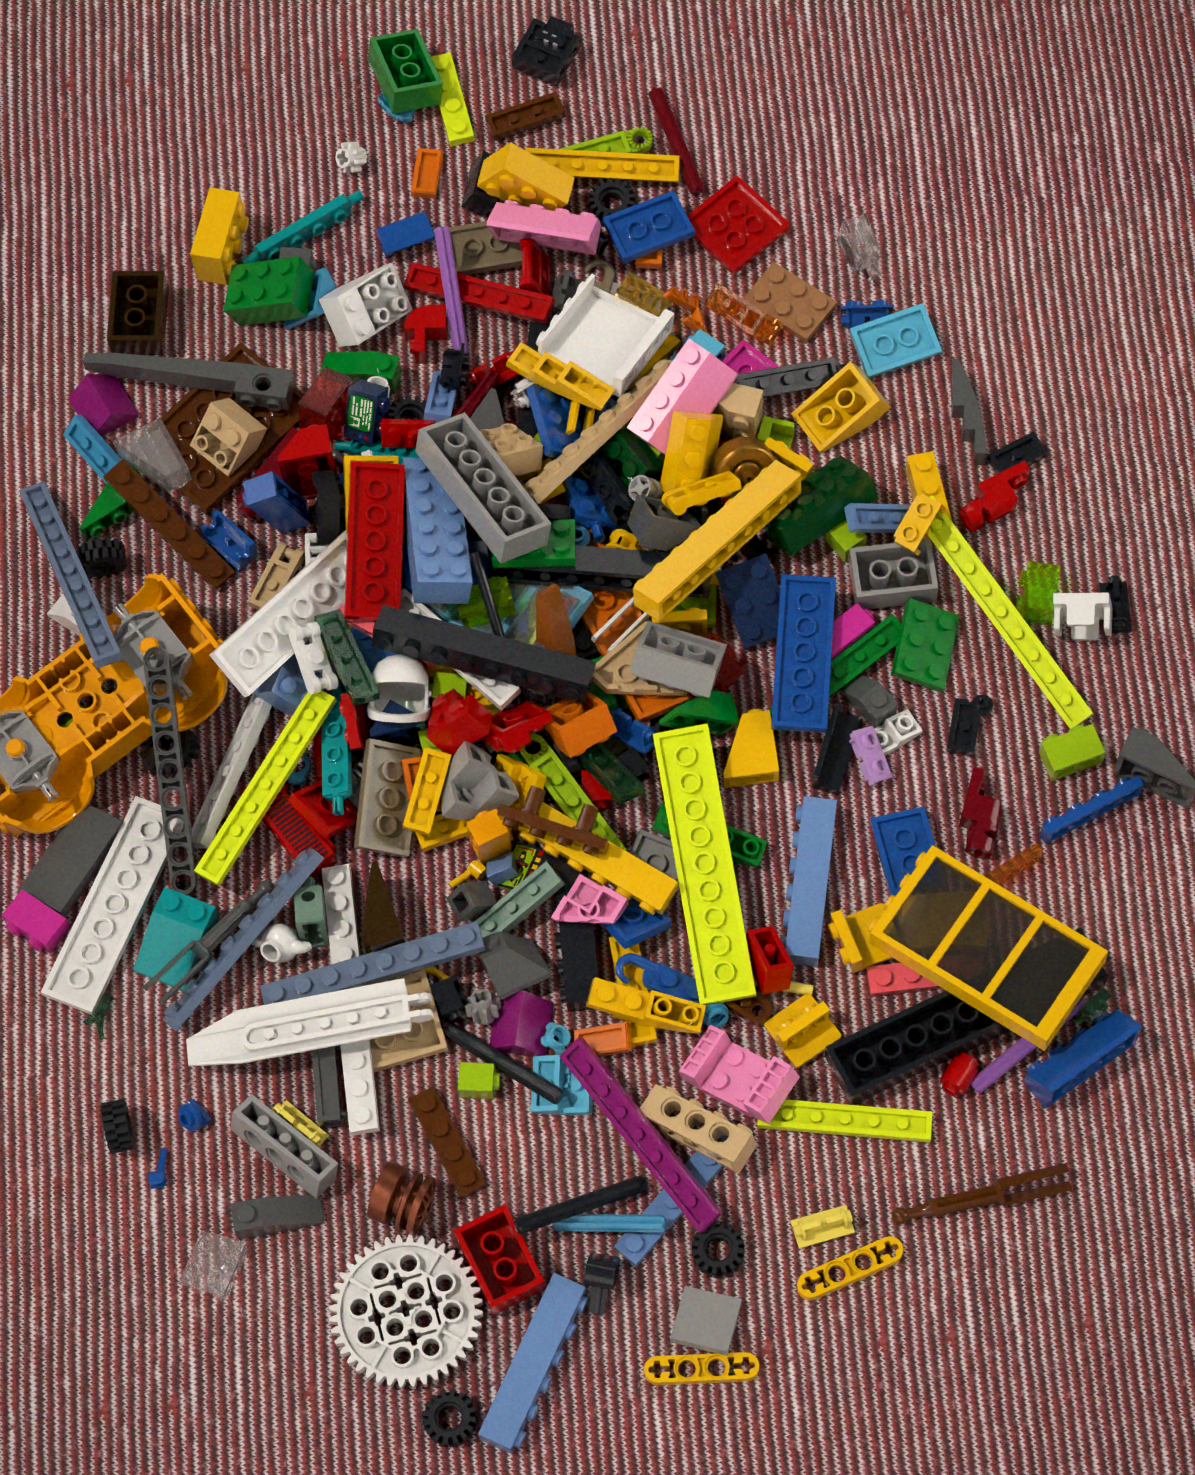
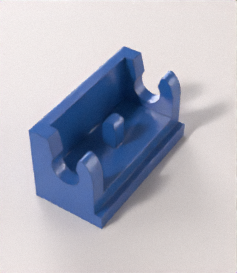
M425 211L377 228V239L386 258L391 257L392 253L425 241L432 242L435 239Z
M216 510L212 514L213 522L211 525L207 526L205 523L202 525V539L232 567L241 572L258 556L255 542L219 510Z

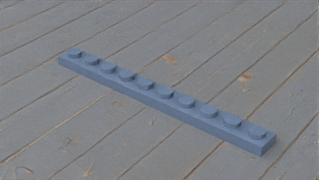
M45 482L19 490L96 669L123 660L120 649Z

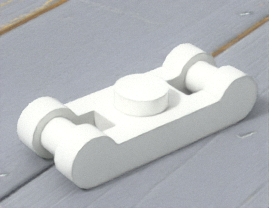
M311 622L307 623L305 627L299 625L290 627L288 631L289 638L308 692L315 694L319 693L321 689H337L338 679L332 672L320 637L321 630L319 624ZM306 637L309 641L308 645H305L303 640ZM315 673H320L321 678L316 677Z

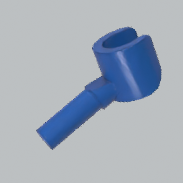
M161 1148L157 1165L158 1171L148 1172V1181L151 1189L162 1188L167 1183L165 1164L168 1149Z

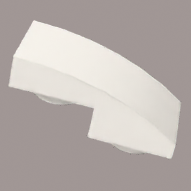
M908 709L885 719L883 725L874 728L884 756L908 743L923 731Z

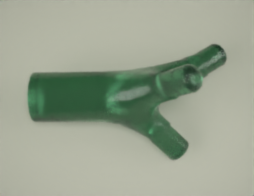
M103 994L94 1013L83 1021L85 1025L96 1022L99 1040L105 1039L103 1032L104 1020L114 999L108 994Z

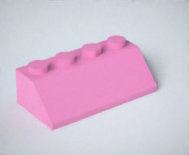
M505 200L504 203L496 202L486 224L494 239L520 243V240L523 238H532L541 247L596 255L601 230L599 219L595 218L596 215L592 213L581 212L580 215L570 214L569 210L556 208L555 211L545 210V207L537 204H530V207H525L511 200Z
M688 339L627 428L635 436L665 455L673 410L712 414L737 378L738 373L709 351Z

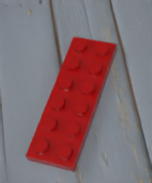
M350 462L344 619L376 621L382 605L400 609L405 465Z

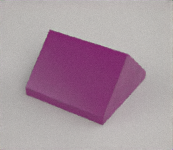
M86 374L68 398L77 415H82L100 436L139 417L138 412L115 376Z
M519 991L500 1000L501 1009L498 1010L499 1017H496L493 1021L489 1045L502 1053L530 1057L545 1056L547 1047L541 1044V1037L545 1036L547 1031L546 1025L551 1022L554 1003L527 991Z

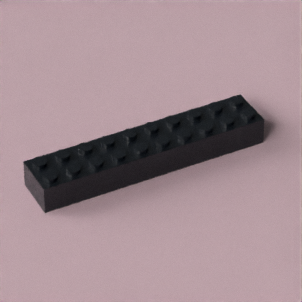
M1081 927L1074 930L1086 937ZM1056 938L1024 953L1017 959L991 999L1024 1020L1031 1022L1047 1013L1086 954L1060 938ZM1002 964L964 983L983 993ZM1103 966L1082 997L1105 987L1108 974ZM945 990L826 1046L825 1058L849 1105H855L942 1064L954 1056H958L960 1052L965 1053L1011 1030Z

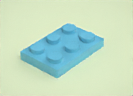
M924 303L849 329V334L863 370L869 379L939 355L942 352Z

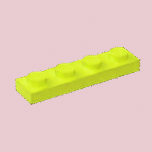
M451 52L432 56L431 59L443 83L439 109L450 147L475 141L474 133Z

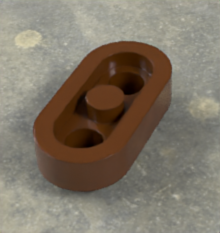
M757 991V996L723 1002L729 1010L755 1026L764 1025V1022L770 1019L772 1015L770 1001ZM759 1008L763 1013L760 1016H755L752 1011Z

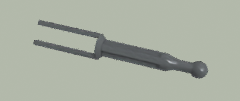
M269 880L260 882L258 889L250 897L234 906L199 941L193 940L188 943L144 985L143 989L147 991L191 950L201 961L160 999L158 1003L162 1006L210 960V953L239 926L240 922L247 915L253 913L259 900L266 893L270 894L274 890V884Z

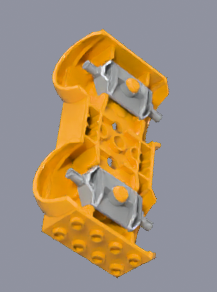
M163 573L160 575L148 574L144 577L145 581L141 589L125 604H118L119 609L115 606L114 612L106 617L123 660L96 669L79 631L80 641L28 680L19 676L14 677L10 687L0 696V829L5 834L10 831L17 838L24 832L43 834L64 827L82 813L90 803L94 794L95 778L152 736L143 656L149 648L160 647L170 655L180 732L193 728L205 721L222 703L227 692L228 677L209 655L223 641L221 638H218L207 620L202 618L192 601L186 598L182 589L173 578L168 581ZM155 652L150 656V664L154 668L163 665L164 656L162 653ZM108 679H113L117 682V689L111 694L104 693L102 690L103 683ZM162 679L157 680L153 685L155 694L159 696L165 694L168 688L167 683ZM85 696H92L94 699L93 704L89 708L80 707V701ZM166 707L160 708L157 711V720L161 723H167L171 718L170 710ZM63 713H70L73 716V721L68 727L58 725V717Z

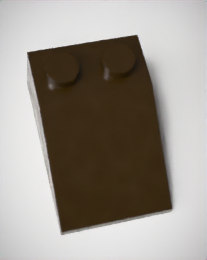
M377 861L371 864L362 919L365 931L360 933L366 954L405 943Z

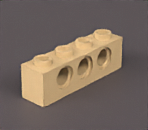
M655 1084L640 1107V1110L658 1132L738 1174L757 1147L752 1135L753 1132L747 1126L740 1123L737 1126L732 1124L722 1113L718 1111L711 1113L705 1110V1107L695 1099L688 1101L682 1098L678 1091L669 1086L663 1088ZM680 1111L677 1116L669 1117L672 1112ZM699 1123H704V1126L702 1128L697 1130L693 1129L695 1125ZM721 1136H729L727 1140L717 1142Z

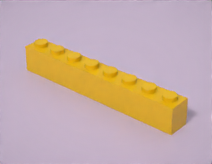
M777 460L768 467L763 468L753 481L745 484L734 498L727 500L725 505L716 514H712L706 523L698 530H694L687 540L680 546H676L668 557L662 562L657 563L649 574L635 583L633 587L634 606L656 620L661 621L801 494V474Z

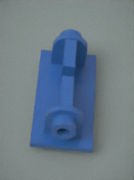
M888 300L872 301V305H862V301H847L846 306H841L840 311H846V315H841V326L852 328L864 324L865 317H870V321L890 315L889 310H893L894 304L888 305Z
M620 708L610 711L617 732L612 734V736L643 754H646L655 747L653 734L656 732L653 727L646 726L638 720H633L631 716L625 714Z

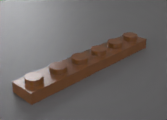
M124 459L103 476L104 480L215 592L235 574V571Z

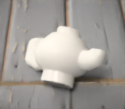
M282 923L273 924L265 930L263 929L251 943L256 947H260L262 956L270 962H289L293 960L296 954H303L312 949L310 942L298 940L297 932L292 927Z

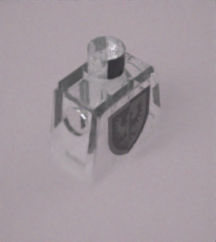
M866 213L841 222L836 241L850 269L854 274L863 271L867 281L878 278L881 275L877 266L881 250Z

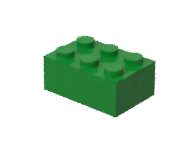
M418 29L370 37L368 60L392 114L440 105L443 83Z
M300 256L232 265L223 311L239 326L306 318L314 271Z

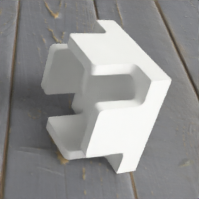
M1053 593L1054 631L1056 636H1062V620H1067V625L1071 626V639L1073 641L1098 640L1100 620H1104L1105 635H1112L1113 606L1109 593Z

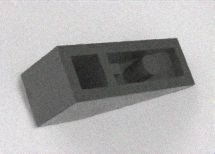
M312 1195L265 1197L230 1203L234 1232L239 1240L325 1223L320 1196L317 1199Z

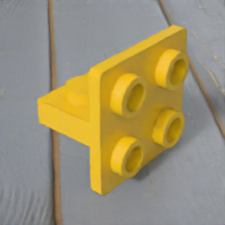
M806 993L764 1022L765 1029L796 1069L823 1052L826 1046L839 1041L842 1037L841 1033L829 1019L830 1009L824 1001L818 1004L810 993Z

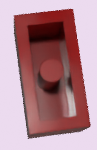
M774 926L747 930L746 938L752 971L762 993L767 994L790 989L794 965Z

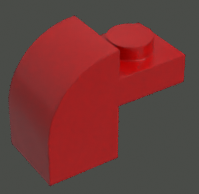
M446 304L424 305L416 308L408 315L404 324L406 341H409L410 354H415L416 364H427V341L448 340Z

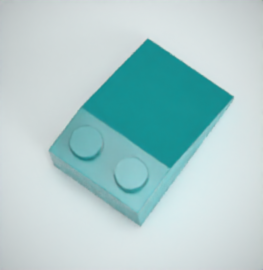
M164 887L150 917L133 971L148 978L154 977L188 943L193 940L199 941L218 923L220 916L216 907ZM190 950L158 981L171 987L175 986L198 964L200 959ZM190 979L179 990L183 991Z

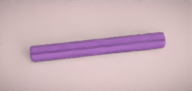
M440 226L434 229L452 347L455 350H461L462 343H465L464 354H468L469 349L450 228L448 226Z
M1081 997L1064 1024L1087 1005L1083 997ZM1024 1038L1019 1039L977 1074L971 1086L976 1092L982 1093L1037 1046Z

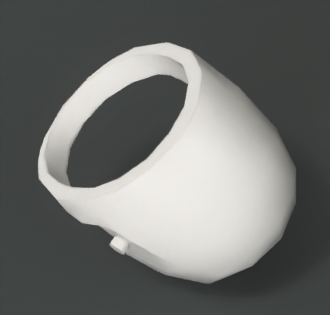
M401 654L388 656L379 661L371 675V690H368V695H370V701L367 706L368 717L376 721L395 723L428 720L431 715L429 703L431 691H428V674L423 663L415 658ZM391 699L414 713L389 714L382 711Z

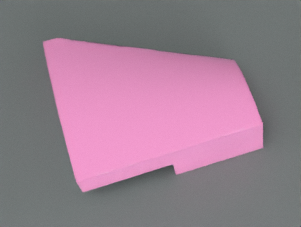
M579 874L569 893L562 898L551 918L555 921L614 924L623 914L629 902L627 898L608 887L601 886Z

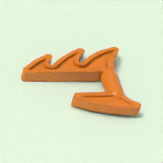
M676 286L668 289L664 293V297L691 312L692 318L686 317L682 320L683 323L694 333L701 329L710 335L704 327L703 316L699 308V294H692L687 297L688 290L686 288L677 292Z

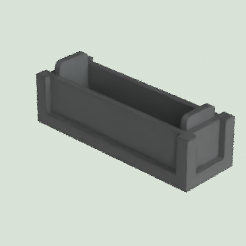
M340 1045L312 1050L317 1122L321 1129L343 1127V1120L348 1119L347 1113L342 1112L337 1060V1051H341Z

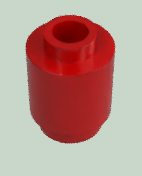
M960 1052L958 1056H954L939 1080L943 1085V1091L953 1097L964 1095L978 1073L979 1062L963 1052Z

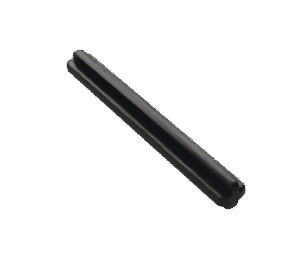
M449 1023L444 1029L443 1034L445 1038L484 1062L494 1064L496 1069L551 1103L558 1104L563 1098L564 1093L561 1088L456 1024Z
M639 1175L519 1216L514 1221V1227L518 1234H523L642 1193L647 1189V1183L645 1178Z

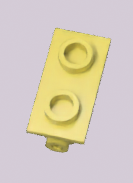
M287 1100L282 1105L277 1103L273 1107L272 1111L316 1146L320 1147L329 1137L325 1131Z
M846 1205L790 1221L799 1249L855 1233L852 1215Z

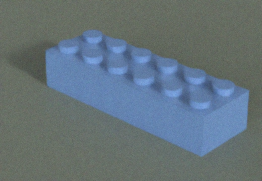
M403 458L402 464L405 465L403 515L413 602L468 604L473 582L464 515L421 458Z

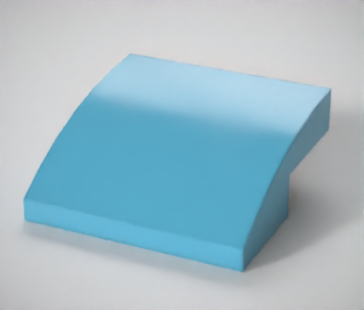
M560 1055L533 1056V1072L561 1088L564 1096L558 1104H553L532 1091L531 1112L548 1115H592V1097L559 1057Z

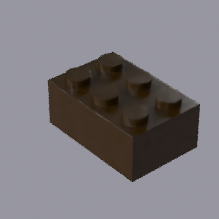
M112 271L107 342L111 353L164 355L169 285L165 271Z

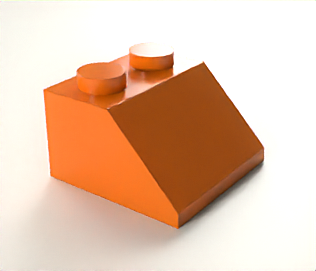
M590 692L585 704L563 699L546 709L550 711L553 722L544 725V728L558 749L570 758L583 754L587 748L608 740L610 735L617 732L607 704Z

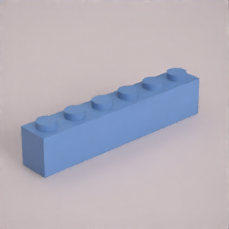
M804 796L803 805H797L795 822H800V830L794 831L792 848H797L796 858L791 857L789 874H794L793 884H787L786 900L791 901L790 910H784L783 927H788L787 937L781 936V941L792 963L796 965L818 967L837 800Z
M553 1273L478 1433L480 1440L510 1454L513 1453L515 1447L521 1448L527 1432L523 1431L528 1420L533 1421L538 1412L539 1405L536 1404L540 1393L546 1394L552 1378L549 1377L551 1369L553 1366L558 1367L563 1358L564 1351L561 1350L565 1339L570 1341L575 1332L577 1324L573 1322L578 1312L582 1314L588 1304L589 1297H586L585 1286Z

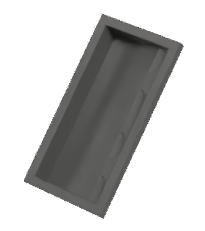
M87 805L82 813L58 831L17 892L19 893L23 889L66 918L104 862L123 822L100 809Z

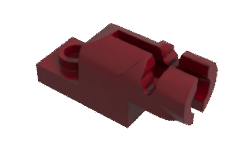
M974 766L959 827L967 828L965 852L976 858L990 859L994 847L993 839L997 836L1002 817V807L1000 800L984 796L988 782L987 779H983L985 769Z

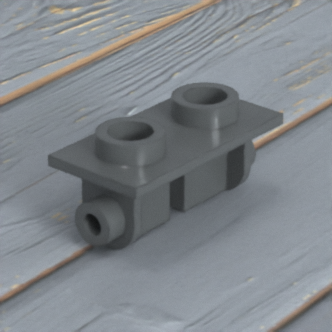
M564 270L560 276H556L552 293L556 302L549 317V323L556 314L559 315L562 312L565 302L568 298H573L579 284L582 282L581 279H575L574 272L571 270Z

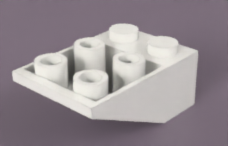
M393 263L386 264L346 283L319 299L340 347L359 345L413 310Z

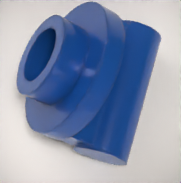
M194 1098L179 1108V1122L189 1131H196L201 1127L208 1126L212 1122V1118Z

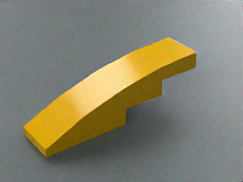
M520 342L506 363L508 368L532 382L572 401L600 411L615 391L613 387L572 361L565 364L546 351L541 355Z

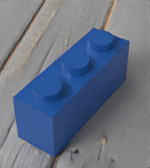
M269 472L243 482L245 490L243 500L245 505L280 533L285 534L311 524L307 500L274 472Z

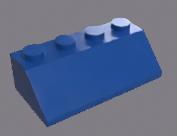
M1118 1009L1110 1014L1106 1011L1094 1020L1095 1025L1090 1029L1082 1028L1071 1037L1073 1041L1065 1047L1063 1044L1055 1047L1049 1053L1050 1057L1043 1063L1038 1060L1029 1066L1026 1070L1027 1074L1024 1083L1046 1109L1135 1045L1142 1026Z

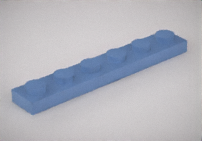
M721 1136L717 1142H723L729 1136ZM695 1152L685 1163L687 1169L703 1189L723 1168V1165L698 1152ZM665 1189L659 1193L641 1215H664L667 1221L666 1230L664 1232H626L614 1245V1249L635 1267L640 1264L683 1214Z

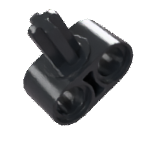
M590 1253L584 1276V1285L591 1286L588 1306L590 1313L599 1315L606 1312L608 1289L613 1290L617 1282L620 1257Z

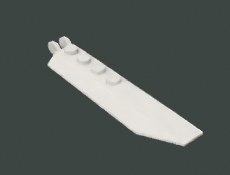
M402 978L236 1010L186 1039L188 1065L243 1064L411 1032L412 1022L422 1023L434 1018L433 1011L430 1009L410 1010V1006L418 1007L432 1002L431 994L424 992L408 995L405 979Z

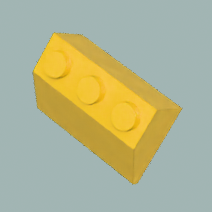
M673 410L660 481L663 492L711 477L710 465L718 449L723 415Z

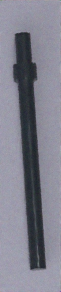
M480 551L471 553L469 556L494 635L505 637ZM520 687L521 693L513 700L515 705L525 701L521 689L524 687Z

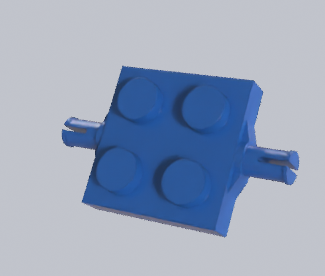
M579 470L574 473L576 478L568 476L562 482L566 490L563 492L566 505L571 507V519H575V523L590 528L594 541L601 543L606 539L603 531L612 533V531L616 530V523H613L604 510L606 508Z

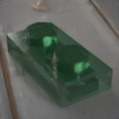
M1103 988L1082 1006L1072 1018L1078 1025L1085 1020L1091 1023L1109 1007L1105 1002L1111 997V994Z

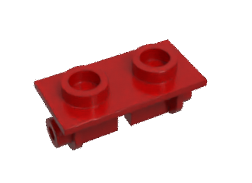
M506 351L504 354L491 360L494 365L491 368L485 363L474 370H470L471 373L467 375L469 382L476 388L489 370H494L500 374L501 378L497 386L520 375L506 366L508 359L514 351L510 353Z

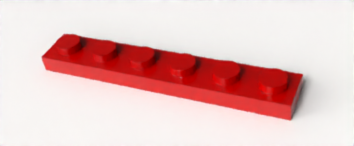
M412 262L403 284L405 289L445 299L440 269ZM457 273L462 304L547 324L556 302L553 296Z

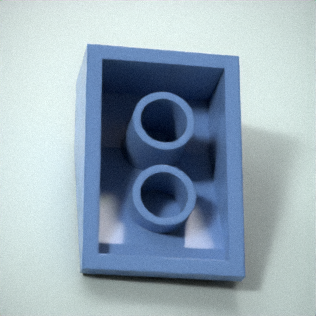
M295 653L265 680L254 693V695L292 717L308 692ZM315 673L316 677L321 678L320 673Z

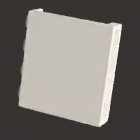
M591 274L585 282L582 281L579 284L573 298L567 299L562 312L552 318L546 332L542 331L539 334L536 345L538 346V353L541 355L546 351L565 364L572 361L613 387L615 391L612 395L620 397L671 333L674 313L665 309L657 317L595 287V275Z

